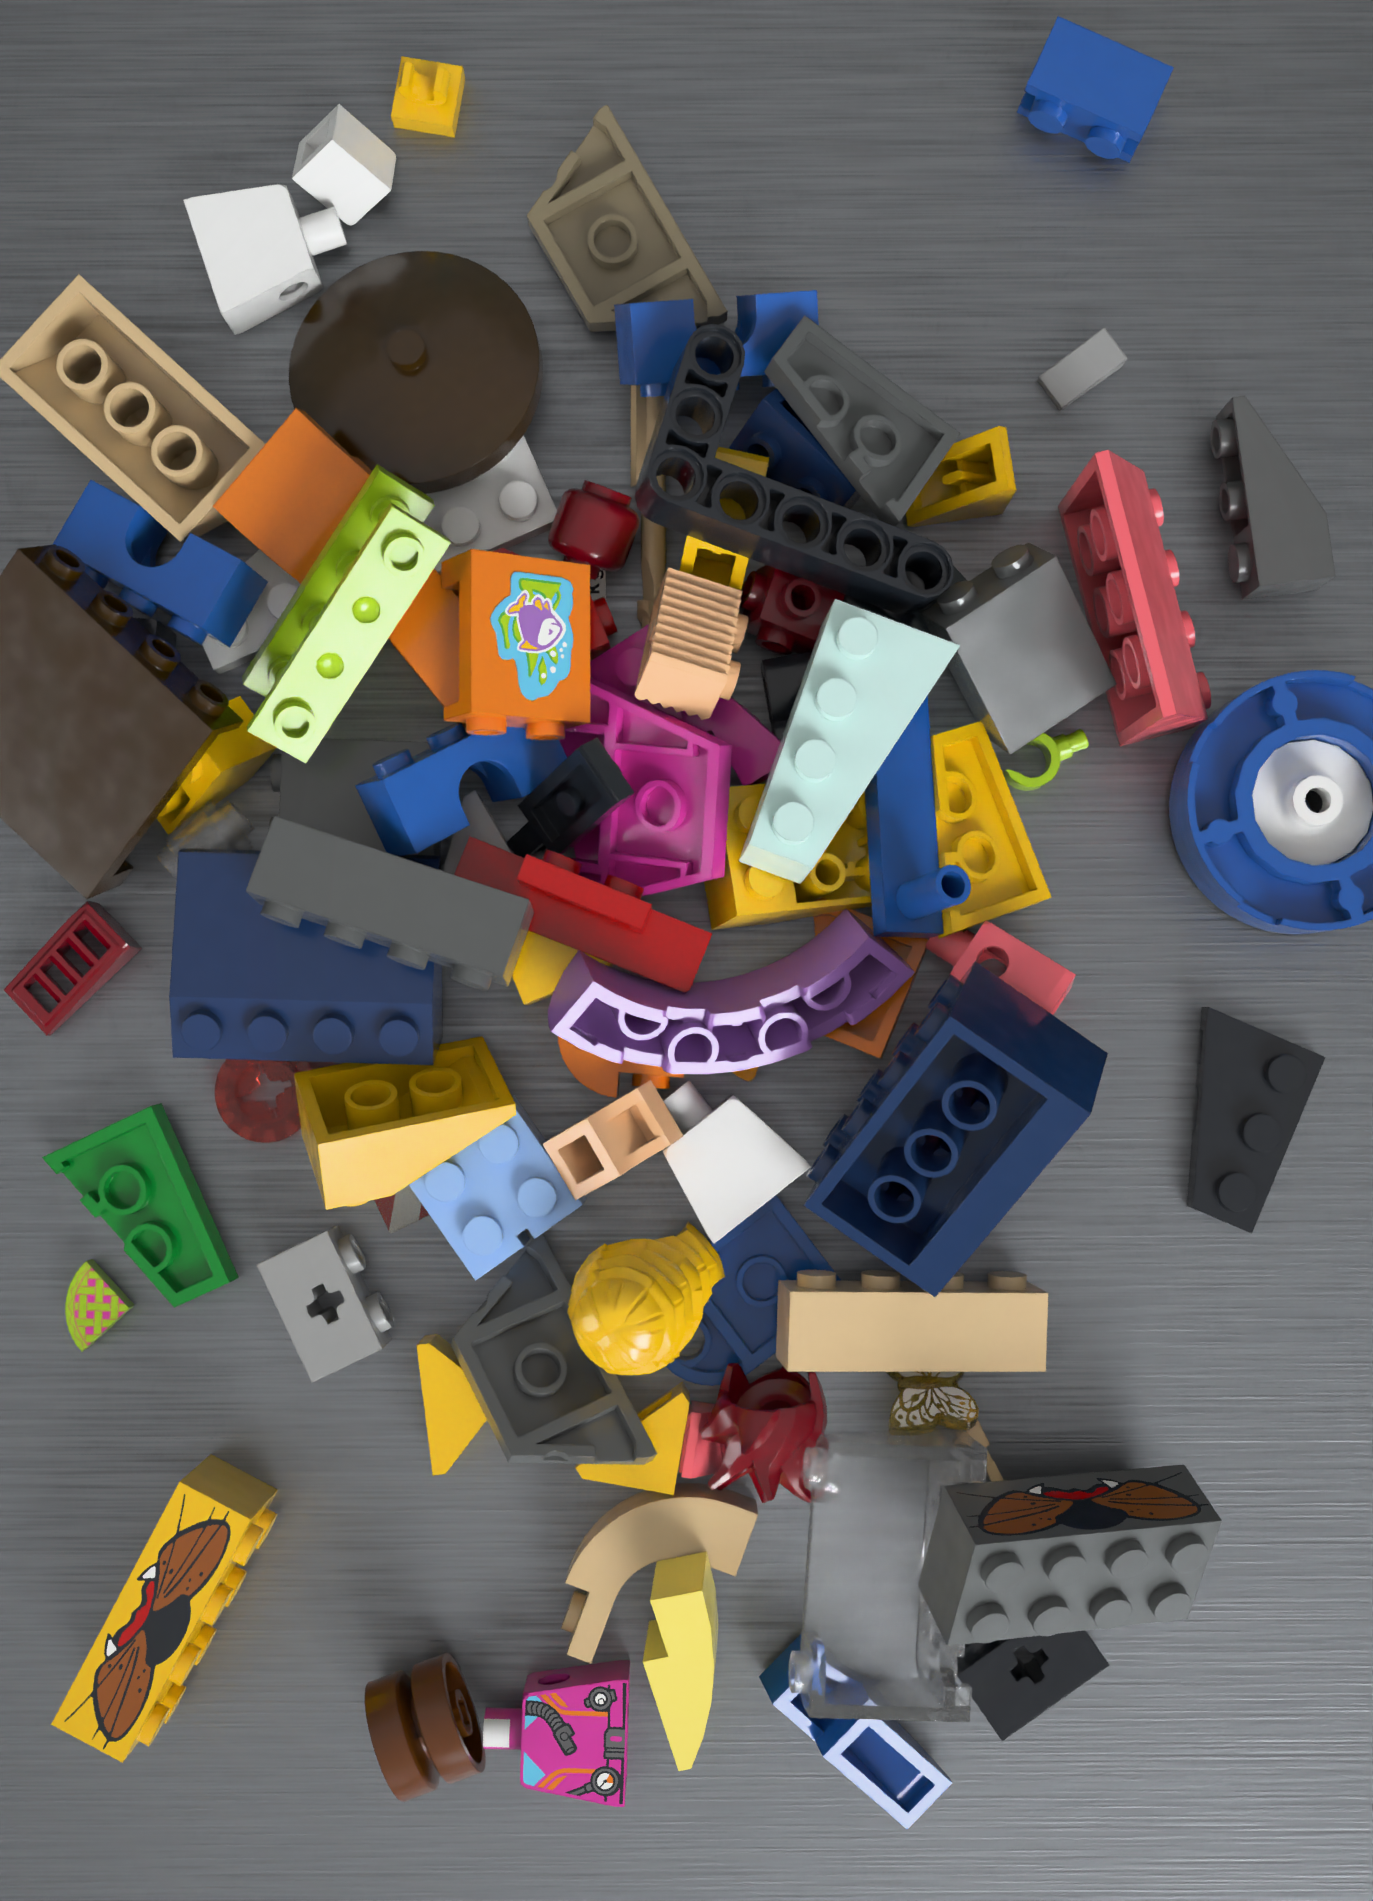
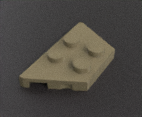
M603 106L593 117V127L576 152L571 150L557 170V179L553 186L542 192L527 214L530 229L590 332L616 331L614 305L684 299H693L696 326L720 325L727 321L728 311L609 106Z

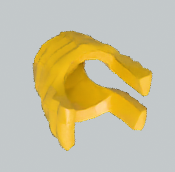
M689 1221L676 1236L673 1235L659 1239H630L609 1245L604 1243L587 1256L577 1271L568 1302L567 1313L580 1348L590 1360L609 1374H651L674 1362L675 1358L680 1356L679 1353L696 1332L703 1317V1308L712 1295V1287L725 1277L721 1258L706 1237Z

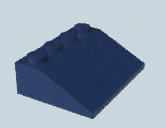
M180 849L178 852L169 992L173 1058L407 1065L434 1064L443 1038L441 964L428 960L425 970L413 968L388 958L389 947L365 939L362 948L358 949L325 937L323 934L326 926L301 919L299 928H295L262 916L260 912L263 905H260L246 892L261 850ZM398 856L441 870V856Z

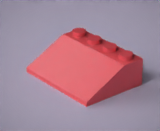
M1110 450L1097 452L1064 496L1058 508L1088 624L1117 683L1106 691L1119 746L1192 729L1208 719L1206 709L1211 707V692L1204 673L1196 672L1190 648L1195 646V631L1189 613L1186 610L1180 611L1174 587L1179 585V569L1172 550H1164L1159 526H1162L1164 519L1160 496L1155 488H1148L1143 470Z

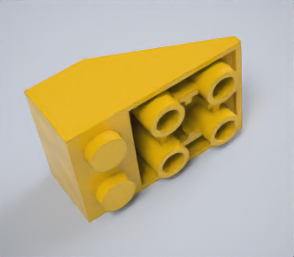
M765 784L730 787L724 877L704 882L711 930L772 924L842 911L845 908L859 909L872 906L865 791L814 868L802 883L799 884L738 862Z

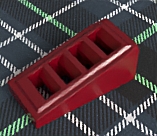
M87 901L58 929L6 986L4 991L46 1036H51L142 948L100 903ZM89 931L107 948L106 953L101 958L82 939ZM71 948L91 967L85 975L64 955ZM54 964L75 985L68 994L47 973ZM36 981L58 1003L51 1012L28 990Z

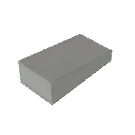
M1104 327L1040 375L1037 381L1059 411H1061L1123 367L1128 358Z

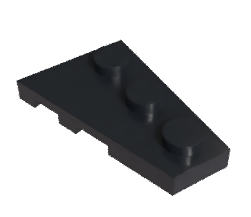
M1202 1007L1200 1030H1203L1201 1064H1197L1196 1088H1199L1196 1128L1192 1130L1187 1206L1252 1233L1325 1057L1215 1009Z

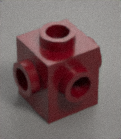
M765 565L757 571H752L746 578L741 589L743 592L739 607L744 608L742 615L748 616L746 632L757 636L755 643L758 646L778 654L788 655L792 651L799 654L813 651L821 625L834 600L837 599L843 602L845 594Z

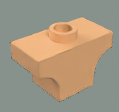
M650 1080L544 1142L543 1146L576 1201L621 1176L642 1161L670 1146L684 1135Z

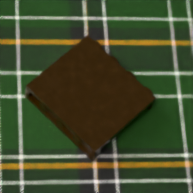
M56 544L19 548L0 575V818L82 896L89 899L123 883L134 868L125 859L217 736L239 728L244 720L228 706V698L219 688L207 681L200 680L180 661L181 655L172 644L159 636L152 635L133 617V610L124 599L110 591L104 590L85 572L86 567L77 555Z

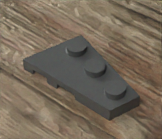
M806 316L802 318L764 371L880 521L895 527L960 435V432Z

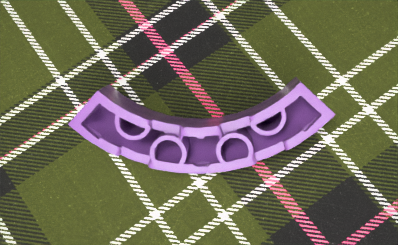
M845 908L827 928L790 955L766 967L743 975L716 981L693 983L690 990L685 993L650 979L620 972L578 950L564 970L553 991L548 1008V1024L552 1033L574 1046L619 1064L626 1060L637 1064L658 1066L670 1074H715L742 1071L772 1064L806 1052L812 1048L811 1041L832 1032L846 1022L850 1025L857 1024L888 1000L915 972L881 937L874 936L873 930Z

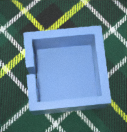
M515 1095L512 1096L516 1104L515 1116L409 1184L475 1281L525 1246L530 1239L524 1231L525 1229H528L535 1239L582 1206L587 1199L583 1196L575 1201L543 1146V1143L546 1142L545 1138Z

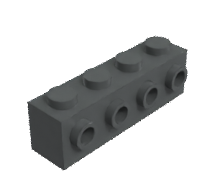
M277 816L273 817L246 888V892L260 905H263L260 914L270 920L295 928H299L301 919L326 926L323 935L333 941L361 949L366 939L389 947L387 957L396 962L425 970L429 960L453 968L450 975L451 979L484 991L489 990L491 981L509 986L534 915L529 899Z

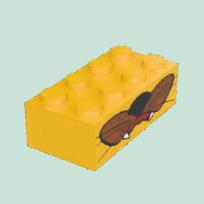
M212 1454L178 1483L51 1725L122 1763L139 1742L148 1747L151 1745L163 1723L167 1724L186 1690V1686L182 1684L193 1666L199 1664L217 1631L212 1626L217 1621L224 1607L228 1608L247 1574V1571L238 1567V1565H246L255 1548H260L275 1522L278 1514L268 1508L278 1489Z

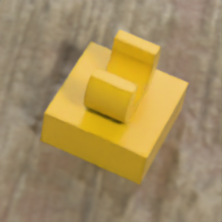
M401 56L391 112L394 128L455 138L465 84L463 66Z

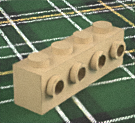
M800 1270L797 1272V1280H778L776 1358L788 1372H1046L1048 1293L1027 1282L1026 1274L1012 1271L988 1272V1282L964 1281V1274L957 1272L940 1293L933 1297L912 1281H900V1273L867 1270L861 1272V1281H836V1273L832 1271Z

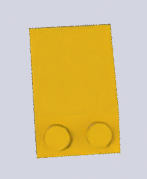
M483 1036L440 1044L433 1065L342 1063L294 1073L302 1137L326 1210L342 1206H359L370 1200L392 1196L516 1115L515 1101Z

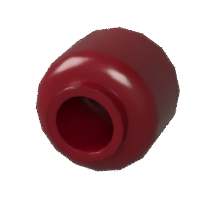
M584 480L582 489H568L562 495L548 535L550 547L564 555V562L590 565V579L595 581L600 569L609 572L621 570L626 563L640 523L638 514L629 507L632 498Z

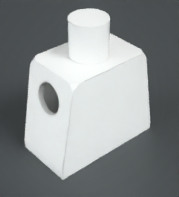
M275 184L196 196L183 200L220 313L234 335L243 333L319 293L323 285L313 256L347 245L346 237L334 206L300 217L286 185Z
M688 1080L663 1100L684 1135L670 1146L664 1148L663 1153L705 1232L714 1244L811 1168L794 1148L734 1094H731L712 1109L691 1081Z

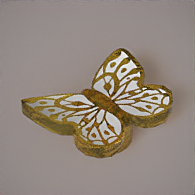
M886 1372L893 1380L898 1382L897 1389L900 1392L893 1403L889 1415L888 1431L891 1435L904 1437L927 1434L936 1430L938 1425L955 1430H969L976 1425L979 1408L974 1398L967 1391L960 1388L958 1384L965 1372Z

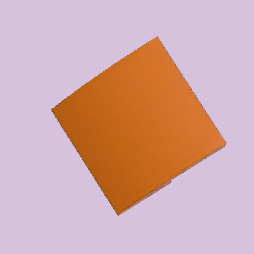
M295 408L213 507L249 541L301 584L372 473V470L359 458L351 456L304 410Z

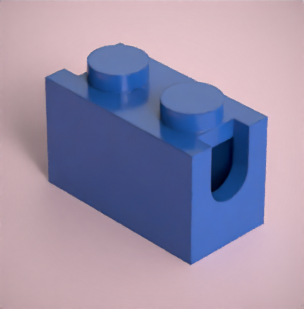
M1058 16L1024 90L1025 94L1017 113L1028 117L1030 123L1041 131L1051 134L1061 132L1084 142L1086 147L1097 156L1106 159L1119 158L1130 163L1174 67Z

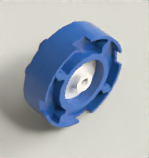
M1307 670L1291 672L1263 681L1213 712L1194 732L1181 753L1174 771L1169 797V818L1176 850L1188 875L1199 890L1222 911L1245 924L1275 933L1310 934L1343 929L1373 919V689L1354 681L1356 676L1328 670Z

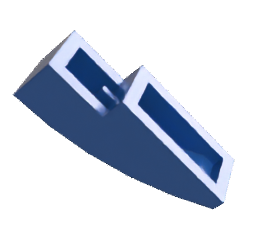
M805 1631L759 1676L772 1704L816 1742L822 1756L906 1829L952 1784L949 1776L899 1722Z

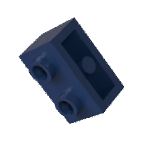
M777 388L761 400L728 448L769 457L766 472L767 478L851 509L861 497Z

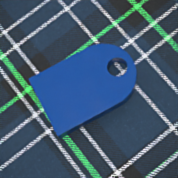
M777 1195L715 1244L711 1239H708L721 1258L725 1277L712 1287V1295L703 1308V1317L699 1324L705 1337L702 1348L691 1356L680 1355L675 1358L674 1362L666 1366L678 1377L699 1385H721L729 1363H738L744 1374H749L776 1353L778 1280H797V1272L800 1270L835 1272ZM836 1274V1281H842Z

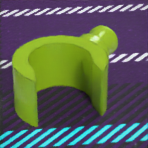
M1078 729L1066 736L1062 733L1053 738L1042 733L1027 743L1028 745L1036 746L1044 754L1046 765L1042 775L1030 778L1006 769L1003 775L1006 782L1018 790H1036L1054 778L1059 770L1061 761L1072 757L1076 751L1088 748V739L1082 729Z

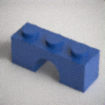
M817 290L736 296L738 321L735 333L742 341L745 350L744 366L740 377L762 375V387H775L764 371L804 316L819 326ZM693 299L614 305L620 384L640 385L641 397L665 396L673 368L691 335L697 330L694 319ZM696 358L702 370L709 374H721L718 366L710 359ZM738 382L736 390L740 389V382Z
M90 480L53 544L64 547L77 555L86 567L85 572L103 589L108 582L122 588L118 596L137 611L152 618L158 608L172 616L167 626L186 638L202 645L208 635L230 648L268 581L241 559L192 533L189 534L182 548L172 560L163 565L156 566V554L168 530L140 505Z
M456 723L426 737L430 748L413 757L409 749H404L373 763L372 766L376 775L355 785L386 853L395 856L416 854L470 825L459 799L460 780L467 769L472 770L481 778L492 802L522 798L530 794L567 759L560 740L527 739L526 728L507 727V733L502 735H472L466 733L462 723Z

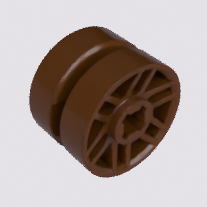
M443 1653L415 1664L412 1668L411 1678L404 1671L399 1670L367 1683L365 1688V1711L372 1745L384 1778L398 1800L406 1802L435 1791L439 1786L440 1776L448 1784H453L484 1771L486 1756L477 1711L465 1678L458 1664L449 1653Z

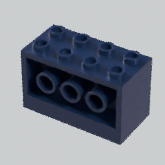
M976 961L961 980L950 974L942 983L928 1005L930 1011L920 1025L913 1022L891 1054L894 1058L884 1072L877 1069L860 1092L856 1100L859 1103L850 1116L843 1114L836 1122L822 1144L825 1148L807 1173V1177L812 1179L815 1184L803 1206L933 1297L940 1293L1090 1116L1108 1055L1103 1049Z

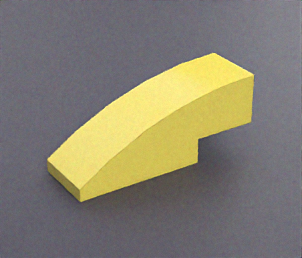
M707 1552L656 1561L650 1598L656 1620L649 1621L643 1664L678 1771L692 1768L704 1737L712 1702L718 1638L716 1588Z

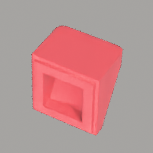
M693 1400L689 1404L679 1461L681 1477L692 1479L711 1475L721 1468L723 1460L720 1443L702 1440L700 1430L709 1420L715 1404Z

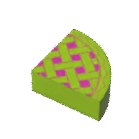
M94 1259L87 1260L74 1275L68 1288L65 1303L67 1326L72 1339L81 1352L91 1347L135 1306Z

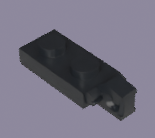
M598 738L577 748L518 805L528 822L507 841L516 855L525 858L526 854L531 856L546 848L559 854L565 853L572 849L635 793L622 775L618 765L612 760Z

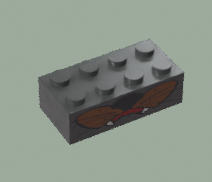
M1185 1465L947 1485L943 1489L918 1587L947 1646L990 1643L996 1640L1052 1636L1058 1633L1112 1629L1119 1626L1155 1622L1168 1623L1175 1620L1188 1619L1222 1520Z

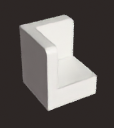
M338 104L299 142L292 179L326 208L334 206L338 217L347 225L352 226L391 191L396 154Z

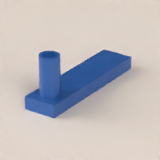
M927 695L865 789L874 936L932 938L943 934L942 910L963 903L969 897L971 891L970 879L962 868L956 865H947L939 868Z

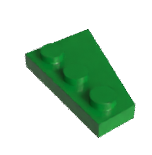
M162 1103L147 1107L42 1157L56 1174L63 1173L83 1195L80 1201L95 1218L101 1216L125 1243V1253L174 1308L239 1278Z

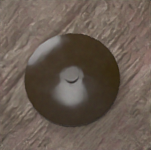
M412 251L388 255L361 265L341 277L318 298L307 313L295 337L289 363V387L294 410L295 408L304 410L351 456L359 458L372 471L378 464L424 494L445 491L476 479L498 464L516 446L530 425L539 403L543 382V360L537 334L525 305L514 290L494 272L474 261L457 255L435 251Z

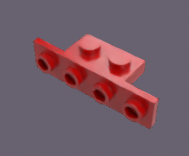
M469 836L454 875L529 899L534 915L528 931L580 950L583 953L685 993L690 990L713 933L653 910L652 904L640 900L644 889L636 884L607 874L604 884L580 876L579 873L583 864L559 853L545 850L542 860L528 854L523 858Z

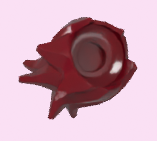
M738 1363L728 1364L710 1418L700 1430L702 1440L720 1443L723 1461L721 1468L708 1481L707 1485L711 1490L717 1489L721 1491L737 1479L749 1474L762 1503L774 1499L779 1483L803 1501L813 1502L814 1496L805 1483V1474L821 1445L827 1426L826 1400L821 1383L815 1372H807L808 1382L798 1372H788L782 1365L781 1368L765 1373L749 1384L746 1375Z

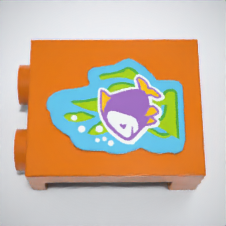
M477 549L467 550L441 562V588L459 591V700L455 704L444 707V721L466 723V733L472 735H502L507 733V727L526 728V738L532 740L564 739L565 729L590 723V565Z

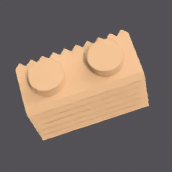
M669 567L667 568L652 606L634 694L639 701L648 699L651 705L660 703L664 709L673 707L676 713L685 710L688 716L697 714L701 720L710 718L719 698L730 700L741 667L740 662L731 660V653L737 654L748 624V616L739 614L740 598L743 591Z

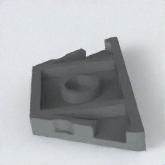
M542 1233L537 1238L531 1240L525 1252L510 1271L501 1277L488 1293L486 1300L480 1308L471 1314L454 1335L451 1347L508 1463L645 1465L653 1461L658 1453L617 1375L609 1374L603 1368H600L580 1348L567 1313L572 1288Z

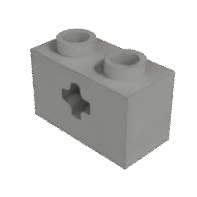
M338 1225L257 1264V1268L311 1383L383 1349L392 1340L388 1329L394 1327L391 1312L379 1292L370 1294L360 1272L367 1268L362 1250L352 1234L343 1236ZM326 1290L329 1293L339 1290L343 1295L344 1301L336 1309L333 1306L324 1309L320 1306L318 1298Z

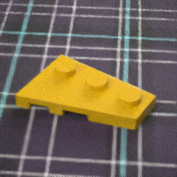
M981 721L930 737L939 868L947 865H956L966 872L971 883L969 897L963 903L942 910L943 934L938 935V939L1051 898L989 736Z

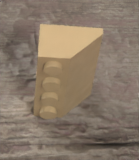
M78 274L0 359V378L182 544H184L190 533L200 537L227 522L213 505L262 449L265 443L81 275Z

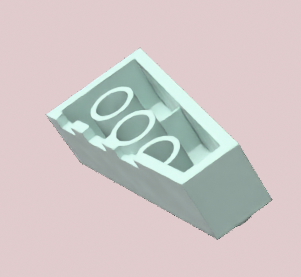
M835 599L821 625L738 862L801 884L828 847L960 645Z

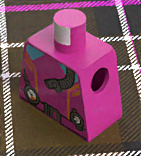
M630 1660L581 1665L534 1672L527 1675L523 1691L522 1708L486 1707L483 1727V1748L521 1750L520 1785L526 1789L614 1807H625Z

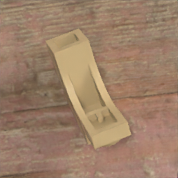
M676 1483L674 1495L645 1490L625 1499L604 1514L584 1536L568 1568L565 1583L587 1592L586 1594L577 1591L573 1592L562 1622L561 1629L571 1632L567 1655L590 1664L592 1663L618 1592L634 1573L648 1564L660 1560L707 1552L711 1568L736 1577L758 1517L756 1499L725 1488L721 1491L717 1489L711 1490L707 1484Z

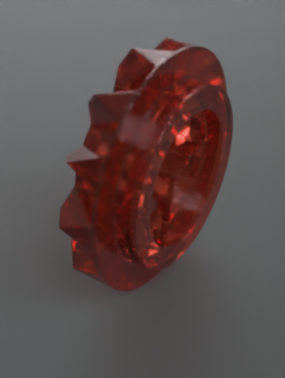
M226 1059L219 1070L215 1083V1102L221 1118L233 1132L250 1141L270 1143L290 1137L301 1129L294 1073L312 1070L310 1065L306 1061ZM258 1065H260L262 1073H266L270 1081L291 1082L292 1086L284 1088V1092L276 1096L277 1107H275L277 1118L273 1109H269L266 1101H243L242 1097L251 1095V1091L260 1087L258 1076L261 1073Z

